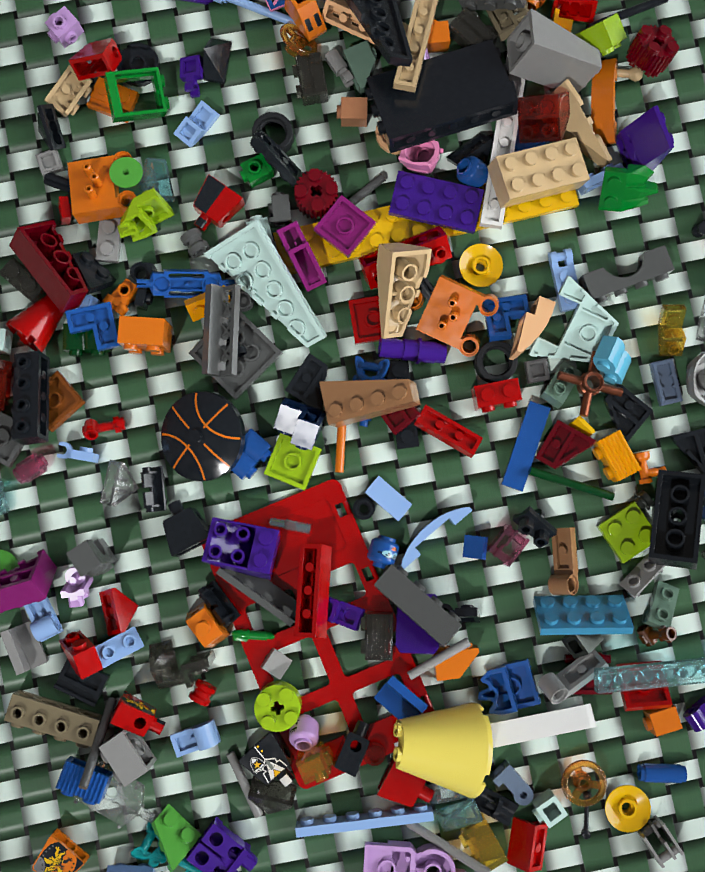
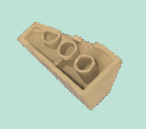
M567 79L541 102L538 114L543 123H546L552 131L564 140L576 137L581 153L603 168L610 164L613 159L601 136L594 134L592 125L594 122L591 116H585L581 108L584 103L569 79Z

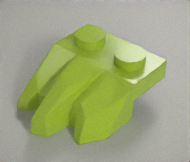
M155 188L146 190L133 198L123 214L120 224L117 226L120 239L130 235L133 242L147 238L158 232L156 224L174 216L170 205Z

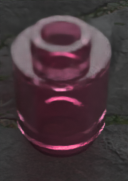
M33 453L16 464V468L12 471L15 478L21 484L25 482L30 483L47 472L46 466H48V462L42 454Z

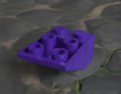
M658 105L653 106L622 129L616 136V146L625 168L628 167V164L645 165L653 171L674 148V138L667 130L665 116L663 112H660Z
M212 517L202 562L245 575L271 580L281 537L280 531Z

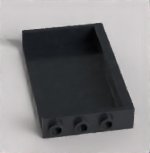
M492 39L423 60L415 93L393 89L397 69L366 78L368 87L364 88L367 101H372V105H370L372 115L379 120L377 128L380 135L384 134L390 153L517 114L518 98L516 96V87L514 81L509 80L507 65L502 64L500 49L495 47Z

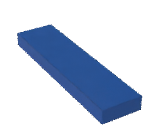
M532 401L528 402L501 485L523 492L528 478V471L532 466L551 408Z

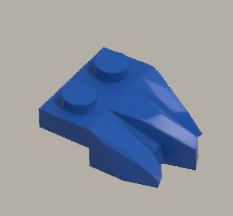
M528 658L495 667L487 671L480 679L482 683L488 685V688L479 692L478 700L493 702V705L489 708V714L504 715L518 712V709L541 704Z

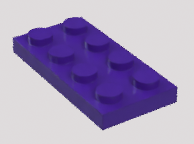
M398 170L388 215L474 234L484 189Z

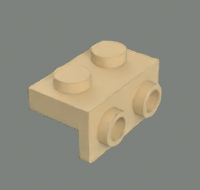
M69 65L46 96L44 102L53 104L54 109L65 118L69 113L74 116L81 106L77 103L82 96L86 99L93 88L90 84L93 80L85 79L79 81Z

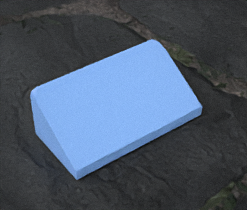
M380 476L364 492L397 521L412 506L408 500Z

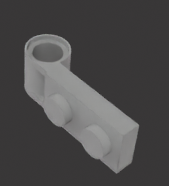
M594 649L590 654L576 659L555 675L553 672L545 674L539 680L538 686L552 704H558L571 694L573 695L609 666Z

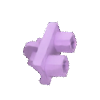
M73 566L67 570L65 574L66 584L60 591L61 598L68 597L70 608L81 607L85 604L84 598L89 597V587L93 582V577L90 578L89 575L81 577Z

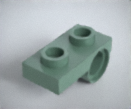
M564 360L539 396L557 409L564 404L575 385L558 380V372L563 371L580 376L582 373Z
M659 580L655 582L650 604L647 605L642 616V623L656 629L661 625L670 627L679 588Z

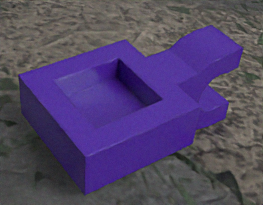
M200 54L180 58V79L185 82L184 90L190 92L191 98L200 97V89L197 80L203 79V58Z

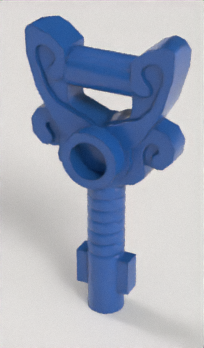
M355 356L357 375H354L353 381L386 380L384 377L390 367L389 359L374 363L366 362L364 358ZM365 370L378 373L376 376L369 377L365 375ZM372 418L360 421L359 426L368 427V423L372 421Z

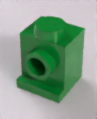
M262 153L240 164L242 170L239 171V174L244 183L249 182L251 188L275 177L273 168L266 162ZM259 167L257 171H252V169Z

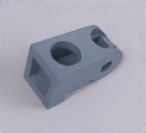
M505 759L490 774L492 781L498 787L504 783L519 805L525 806L530 804L534 797L532 789Z

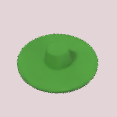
M122 157L112 163L109 176L111 181L118 187L131 188L142 179L143 169L137 160L131 157Z

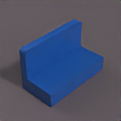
M393 675L374 696V699L397 719L422 714L428 707Z

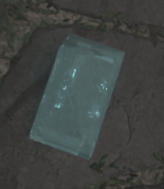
M145 159L143 176L138 189L144 192L155 188L166 202H174L175 197L166 159Z
M473 798L434 811L444 833L484 820Z

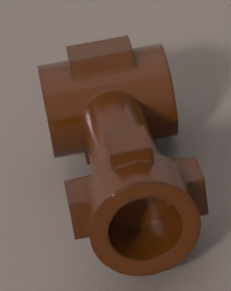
M644 624L636 630L639 639L646 647L654 645L658 639L661 642L671 643L677 637V632L672 626L666 627L661 625L658 630H653L651 626L649 627V625Z

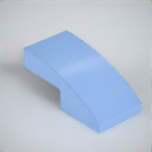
M201 100L190 117L186 116L173 134L191 148L212 127L220 114Z

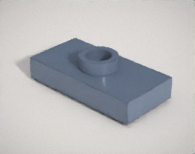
M673 358L650 363L649 367L659 407L682 402L683 399Z

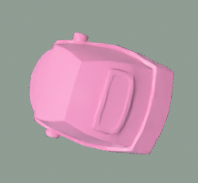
M432 140L401 150L398 159L400 163L412 172L429 174L435 169L440 159V153L443 154L444 149L439 147L438 141Z

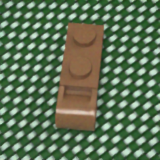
M575 527L556 528L557 535L552 537L554 574L549 577L548 588L553 595H575L579 588Z

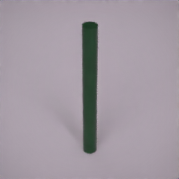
M530 467L528 471L530 476L610 501L615 496L614 492L535 467Z

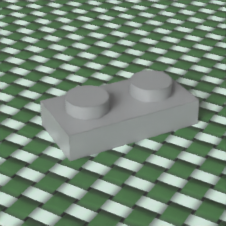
M120 218L99 221L96 261L119 263L121 239L117 226L120 224Z

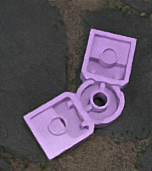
M388 840L387 843L365 841L363 872H427L430 866H436L438 868L437 872H466L464 869L455 868L452 856L432 843L424 844L416 849L411 842Z

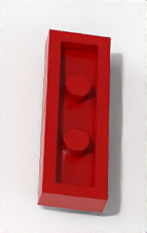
M425 404L420 413L421 416L417 418L414 425L472 458L483 437Z

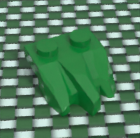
M628 164L627 168L605 167L598 210L622 212L648 204L649 201L646 196L656 194L659 190L657 183L647 181L654 172L645 165Z

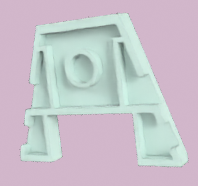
M567 275L558 294L578 303V306L558 345L538 337L528 354L533 357L540 356L590 362L592 351L597 350L603 335L613 336L619 323Z

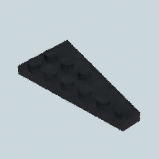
M345 0L387 63L395 66L410 67L413 58L397 1Z

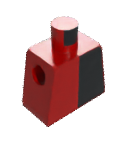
M208 174L193 204L195 211L200 214L194 225L203 232H205L210 223H213L218 228H222L244 207L243 197Z

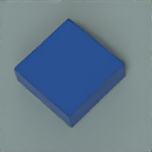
M465 535L463 557L486 560L488 537Z

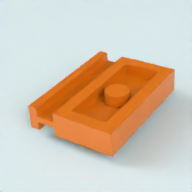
M98 77L90 94V100L86 105L89 109L111 117L104 78ZM117 84L123 113L133 112L140 96L139 93Z

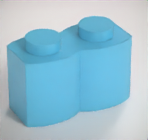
M603 335L593 357V363L600 371L605 383L610 385L622 384L631 364V357L625 351V345L619 337Z

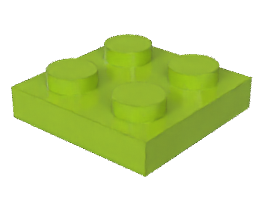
M280 433L264 474L306 490L322 449L314 446L312 450H301L295 444L290 443L292 437Z
M631 502L597 525V528L623 564L650 546L652 526L636 502Z

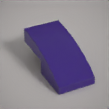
M329 596L327 621L358 631L365 609Z

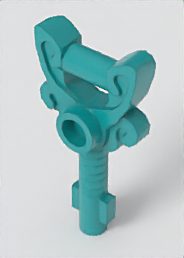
M149 820L146 824L147 834L144 840L130 854L136 859L149 860V866L154 868L159 863H165L167 859L164 851L162 852L160 849L159 838L153 830L152 821ZM156 837L158 839L157 848L152 853L148 852ZM185 857L179 863V866L186 869L185 872H202L188 862Z

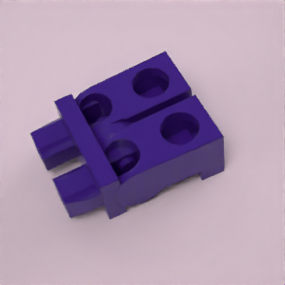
M216 816L191 848L186 860L202 872H239L237 869L240 865L248 871H252L257 864L258 858L250 851L251 845L223 825V821Z

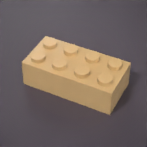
M576 137L496 156L487 166L500 208L576 190L590 180Z

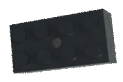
M659 470L649 564L697 569L705 493V474ZM680 519L681 522H674L673 520Z

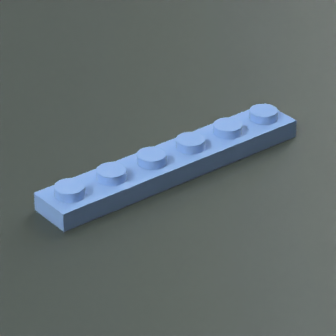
M417 803L410 808L393 806L391 810L382 811L380 808L368 810V813L359 814L358 811H350L344 816L326 814L323 818L314 819L311 816L303 817L300 821H296L295 831L296 838L430 822L434 821V815L431 805Z

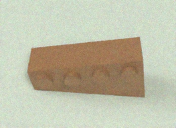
M409 379L319 382L328 425L337 428L421 405L416 383Z

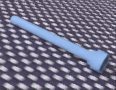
M213 0L219 4H227L229 2L298 28L289 15L276 10L270 12L268 7L250 0Z

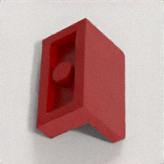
M514 817L506 862L525 872L542 870L548 830L547 824L543 821L528 822L519 817Z

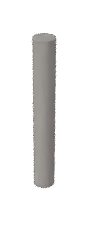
M467 637L407 671L410 679L412 680L468 648L471 644Z
M235 751L226 754L254 817L258 818L263 815V812Z

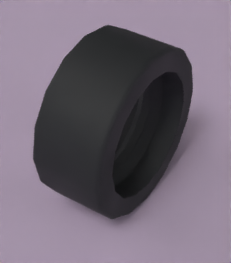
M267 112L260 115L252 127V137L255 131L262 130L266 125L279 124L284 128L286 137L278 146L286 154L291 149L294 141L293 127L290 120L278 112Z
M503 341L485 343L478 350L474 359L477 375L488 383L508 380L515 373L518 366V357L514 360L509 359L512 347ZM500 350L507 355L509 366L503 374L492 375L485 370L483 358L488 351Z

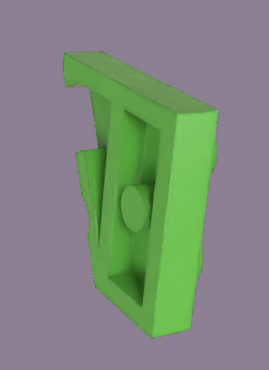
M168 804L151 824L159 838L160 849L162 852L164 851L169 864L167 868L170 872H173L202 835Z

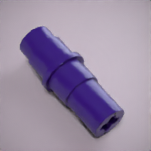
M380 337L378 357L413 361L415 364L420 362L444 364L446 361V344L423 341L422 338L414 340L405 338L383 339Z

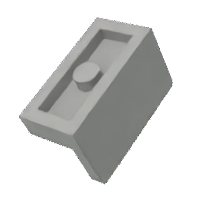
M31 621L0 633L16 676L48 662L42 643L38 642L31 632Z

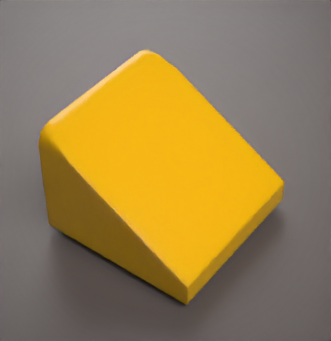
M581 416L574 418L568 424L589 437L595 432Z

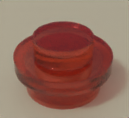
M371 742L364 756L365 762L371 766L380 765L386 757L384 747L378 742Z

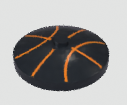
M211 392L187 394L171 406L164 418L161 430L162 449L170 466L181 476L193 481L216 480L229 473L241 458L245 445V427L242 417L237 408L228 399L219 394Z

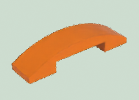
M617 58L602 60L601 70L592 78L591 118L594 122L592 123L593 132L601 136L605 145L616 144L615 81H617Z

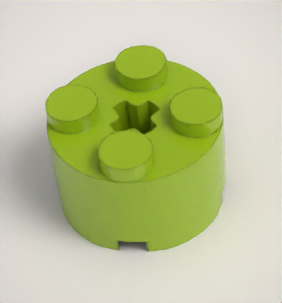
M276 680L266 684L259 692L254 704V713L257 721L263 729L273 732H281L291 728L297 722L302 706L301 695L294 686L283 680ZM276 701H278L279 705H283L281 710L273 707Z

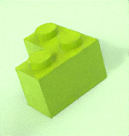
M618 13L575 34L600 50L602 56L622 46L621 41L627 38Z

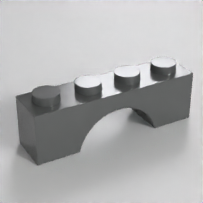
M663 245L644 252L638 258L637 270L632 276L616 277L608 273L604 268H600L583 274L578 279V282L600 304L607 301V297L613 294L615 297H619L628 293L627 289L635 287L638 290L648 286L649 281L655 280L656 283L669 278L668 274L675 269L666 246Z

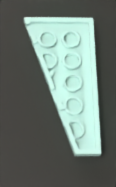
M259 219L204 253L208 259L211 258L219 265V269L230 275L237 285H241V289L247 292L260 306L263 305L271 313L272 317L283 323L287 330L304 346L308 348L327 336Z

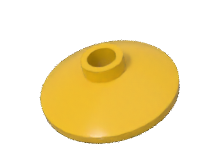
M472 245L463 252L460 258V274L472 286H490L502 274V257L490 245ZM476 265H483L484 270H477Z
M621 785L613 789L607 796L605 814L610 824L617 830L635 832L643 828L648 822L651 814V805L647 795L641 789L632 785ZM624 803H629V807L626 810H623L622 805Z

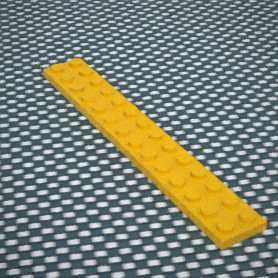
M486 183L479 188V189H484V193H485ZM576 190L505 207L503 225L576 208L579 206ZM484 193L475 231L487 229V227L479 226L484 200ZM390 205L363 211L376 222V225L349 258L314 231V227L319 222L300 226L320 268L356 260L359 257L377 251L379 244L397 243L438 226L388 215ZM441 227L447 234V238L466 234V232ZM274 232L273 235L279 255L291 275L296 274L297 272L277 233Z

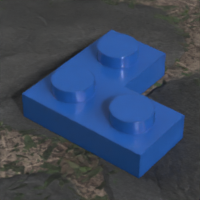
M526 294L498 298V311L492 316H484L489 342L512 339L509 320L521 319L526 312L530 313ZM486 299L482 303L486 310L495 308L494 301Z
M110 302L65 311L70 334L93 330L98 351L121 347L117 343L118 332Z

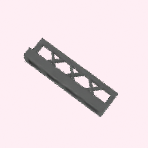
M215 284L206 285L202 374L215 377L237 375L241 285L234 284L225 287ZM229 292H232V299L228 302ZM231 315V322L228 325V317ZM230 337V344L227 347V339ZM229 359V370H225L226 361Z
M221 567L216 572L220 577L291 627L296 617V599L269 579L249 576Z

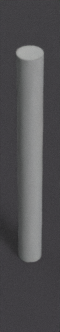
M419 823L406 824L407 828L476 872H490V868Z

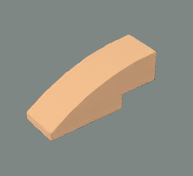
M539 296L531 305L530 313L526 312L518 321L509 357L510 360L520 356L539 337L553 313L555 301Z

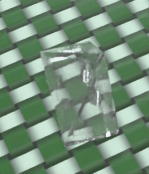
M109 460L100 503L115 507L139 488L124 462Z

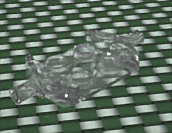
M101 759L97 760L96 766L113 772L109 764ZM112 776L109 786L116 788L117 795L110 797L106 793L100 804H87L82 801V797L74 795L75 804L81 802L117 823V828L119 829L136 816H140L152 823L156 814L144 808L145 784L138 780H134L124 787L122 783H118L114 776Z

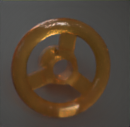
M286 23L281 26L280 35L286 44L285 50L291 56L314 57L317 54L318 45L313 39L309 42L297 25ZM311 46L312 50H304V47Z
M578 760L571 763L563 772L561 787L565 797L571 803L581 807H588L598 803L603 798L607 789V779L602 768L596 763L589 760ZM581 767H588L594 770L599 776L600 781L592 780ZM575 771L572 775V783L576 788L571 793L568 787V779L571 773ZM582 779H586L584 785H580ZM590 788L599 789L596 795L590 799H578L583 791Z

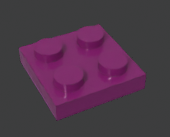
M341 195L314 227V231L349 258L373 229L376 222Z

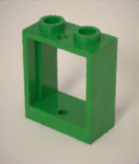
M158 67L105 72L104 83L113 123L165 117L170 106L168 97L164 96L163 88H165L164 76L159 73ZM151 79L157 109L123 113L117 83Z

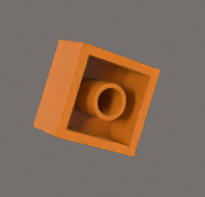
M119 316L117 343L124 347V350H129L130 354H142V351H149L151 355L164 356V352L171 353L173 327L164 318Z

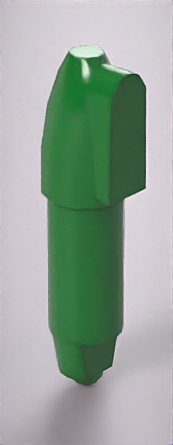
M249 629L232 631V640L247 642L249 639L267 641V639L275 638V635L268 631Z

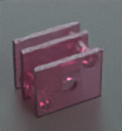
M505 524L487 547V552L492 553L493 557L500 559L504 562L503 565L507 567L511 566L530 541L528 538H523L518 534V530L512 529L510 524ZM505 534H506V535H507L506 538L502 541V543L499 545V547H497V545L499 544V542L502 540V538H503V537L505 536ZM514 540L518 545L508 556L502 549Z

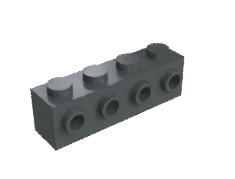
M391 564L374 584L375 588L444 648L462 627L459 623L461 619L451 610L447 613L442 608L443 603L433 595L430 598L424 593L426 588L417 580L414 583L407 578L408 572L398 565L396 568Z

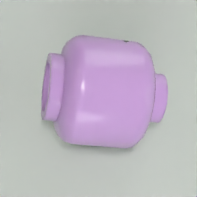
M300 715L289 731L291 745L299 751H308L318 743V721L310 715Z

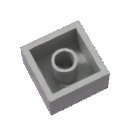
M124 729L112 735L99 747L102 760L107 764L109 763L113 769L115 780L118 783H122L124 787L146 773L157 760L143 737Z

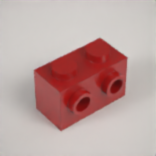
M518 378L478 385L471 389L475 411L482 410V413L495 411V407L502 405L504 409L515 407L517 402L522 400Z

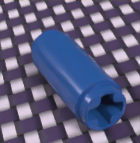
M642 763L637 766V777L639 781L682 783L687 781V770L685 766L680 764Z

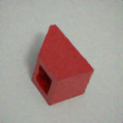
M80 630L71 632L65 638L59 640L73 670L81 679L103 669L94 644Z

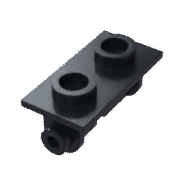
M163 466L143 467V472H140L142 488H149L150 491L142 492L143 508H146V512L166 511L167 498L165 495Z
M215 579L207 586H203L198 590L199 598H202L208 608H212L211 612L219 621V625L228 628L241 616Z

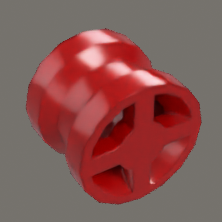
M197 679L195 682L196 687L189 693L188 697L200 705L209 706L210 697L215 694L217 688L204 680Z

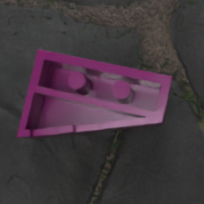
M44 549L37 552V557L27 562L25 559L19 561L18 567L8 572L5 569L0 571V613L46 599L57 566Z

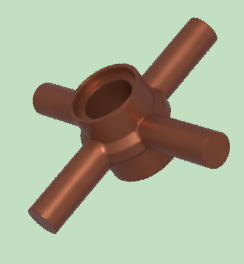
M592 351L588 372L581 376L559 371L557 374L558 380L576 384L578 392L583 395L579 413L582 417H588L592 396L600 391L619 397L623 394V388L605 384L602 375L597 372L598 369L593 363L596 351ZM587 379L593 383V388L588 386Z

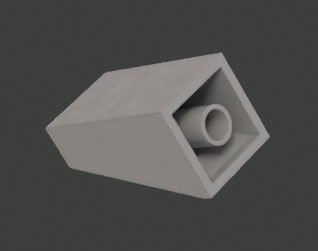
M533 9L529 10L506 40L509 74L553 89L558 88L565 80L569 79L577 93H579L602 68L600 50Z

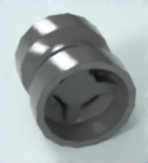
M197 227L188 230L180 237L183 245L188 246V253L191 258H197L210 249L208 242L201 238L202 233Z

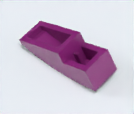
M293 221L277 229L276 233L306 291L308 292L326 283L324 274L298 222Z

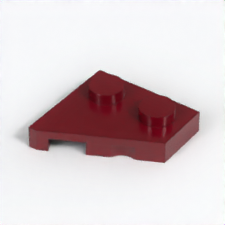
M557 420L535 458L556 470L595 445L596 440Z

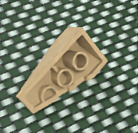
M404 243L379 244L377 281L381 337L383 339L403 336L412 314L411 307L415 297L418 298L421 292L419 290L423 277L426 278L429 272L431 248Z

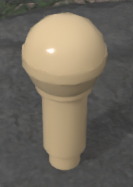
M637 66L630 69L617 68V77L629 78L631 81L636 82L642 79L643 71L640 68L638 69Z

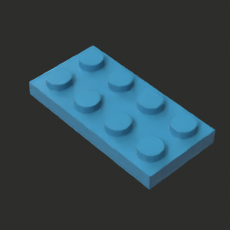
M623 595L534 596L533 605L540 635L633 634L634 626Z

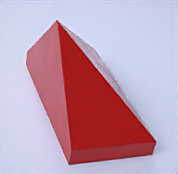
M554 0L550 17L552 18L554 10L557 8L560 9V18L591 23L594 21L598 0Z
M116 588L99 592L108 636L125 632L139 605Z

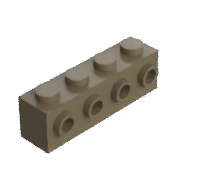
M18 690L11 696L4 721L10 722V725L15 728L27 727L32 729V732L35 734L53 735L55 740L62 742L69 740L75 742V745L80 748H89L93 745L102 715Z

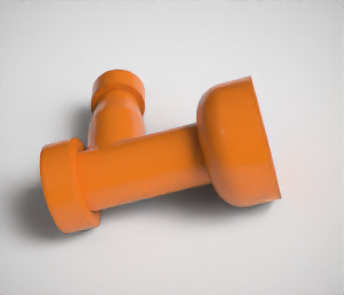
M649 451L633 454L641 468L639 471L641 478L639 484L653 482L652 477L658 476L659 470H667L665 466L648 469L646 460L650 458Z

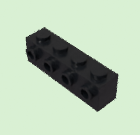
M41 351L14 354V362L12 364L14 382L12 384L13 405L11 406L13 423L10 430L12 440L22 445L49 442L50 358Z

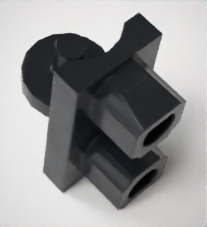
M529 506L522 513L513 515L512 520L518 525V531L521 534L533 537V544L541 548L549 543V538L557 535V529L544 519L545 513L541 509L534 510Z
M486 786L483 792L477 798H474L471 804L473 808L507 826L510 825L512 817L519 807L518 803Z

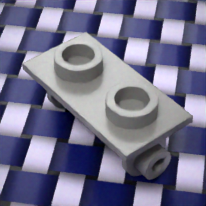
M648 553L619 585L628 591L627 593L632 598L639 597L648 584L660 572H663L665 566L649 564Z

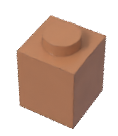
M341 97V105H337V119H341V127H367V97Z

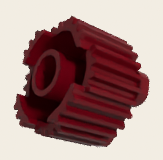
M643 25L629 46V53L626 56L629 65L632 67L637 66L641 71H645L644 74L647 77L651 76L652 78L654 76L658 77L660 72L665 71L680 48L677 41L674 40L675 37H672L671 28L666 25H661L660 27H656V25L654 27L652 25Z
M313 168L309 172L306 171L307 174L303 173V177H299V181H296L297 185L294 188L295 201L303 216L306 215L307 218L315 217L316 219L320 217L322 219V216L329 211L339 198L337 182L334 181V177L331 178V174L327 175L326 171L323 173L322 170ZM314 193H320L321 196L315 195V196L313 197V194H314Z

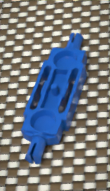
M163 269V272H152L150 279L136 278V288H150L153 296H164V298H192L205 293L207 284L219 286L235 284L234 279L222 280L219 272H209L203 269ZM169 274H203L202 276H169ZM170 291H181V292L202 291V293H169V292H170Z

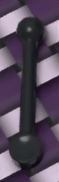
M588 790L583 792V798L585 799L584 829L581 831V836L584 839L591 837V833L588 830L589 799L592 795Z

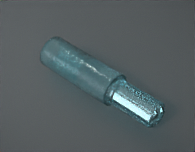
M270 519L271 526L310 534L311 524L287 519Z

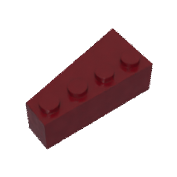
M50 220L17 227L9 244L14 253L61 313L79 308L89 290L78 268L73 266L70 252L66 251L63 246L64 240L55 229L57 226L55 221Z

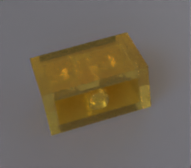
M483 813L478 814L459 826L461 834L458 837L464 848L469 847L472 852L471 857L490 868V871L508 861L504 850Z

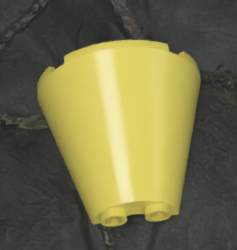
M467 703L396 720L393 728L394 737L398 738V747H395L393 751L396 769L466 797L477 798L486 786L483 780L486 775H490L493 757L492 730L488 716L482 713L484 708L478 703Z

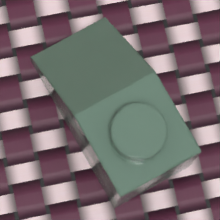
M367 40L343 50V59L354 77L353 82L359 97H364V88L368 87L366 78L373 76L375 62L378 59L374 47L370 48Z

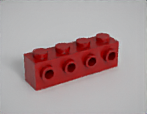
M440 226L397 242L431 248L430 266L441 264L447 259L452 258L447 234ZM378 250L358 258L365 281L371 290L378 288Z
M300 544L294 637L326 638L331 546Z

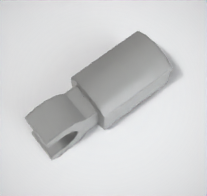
M332 49L326 53L325 61L336 77L339 76L346 88L354 84V77L337 49Z

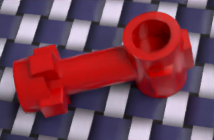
M118 416L113 417V421L99 424L94 419H88L84 422V426H82L83 436L88 440H95L99 432L115 430L116 433H119L122 430H126L124 417Z

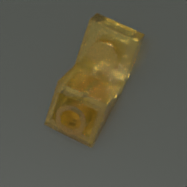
M662 305L658 321L660 356H682L686 342V336L682 329L687 310L685 305Z

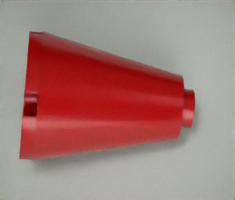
M46 295L8 320L6 326L13 334L16 333L20 337L19 340L30 349L43 352L65 312L61 313L49 296Z

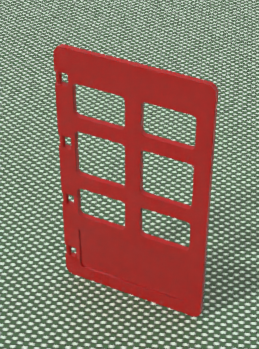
M328 480L232 520L280 531L281 537L270 581L284 591L291 589L296 599L300 544L331 546V571L353 563L366 593L364 596L348 603L365 609V613L369 611L375 613L392 655L389 659L347 676L342 670L328 633L326 638H312L329 678V684L301 696L302 706L300 714L336 700L340 705L349 730L353 732L358 719L363 721L353 693L395 674L401 676L404 685L418 698L423 696L428 707L422 714L435 711L420 675L411 680L407 671L416 667L411 653H400L396 645L393 646L388 635L396 631V617L388 598L374 586L379 579L375 566H372L373 561L367 557L368 549L342 486L337 480ZM339 503H343L347 513L343 517L339 516L335 507ZM210 564L216 582L241 614L233 622L235 629L254 630L247 615L246 607L256 602L216 574L220 567ZM369 566L373 579L366 581L362 569ZM327 621V630L338 624ZM295 625L274 633V639H267V641L249 639L247 642L241 641L260 691L266 684L274 681L273 676L260 667L265 660V656L270 653L272 648L278 650L307 638L294 637ZM276 701L273 707L281 710L283 705H279L278 701ZM392 714L369 724L371 726L365 738L370 740V744L360 766L393 753L394 743L398 742V738L394 737L393 728L398 719ZM290 728L279 732L294 756L290 766L301 788H311L345 773L332 765L344 735L311 748L308 751H299L289 741ZM352 741L350 748L356 749L359 744L358 741Z

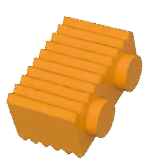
M617 430L597 440L595 445H593V454L605 466L603 472L608 480L618 482L641 470L621 430Z

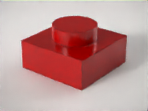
M59 196L58 206L61 225L70 224L71 217H74L72 215V206L69 203L68 196Z

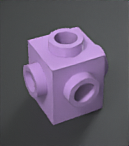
M65 6L56 13L51 14L45 22L49 29L47 32L49 37L56 44L60 42L64 48L75 43L84 32L79 21Z

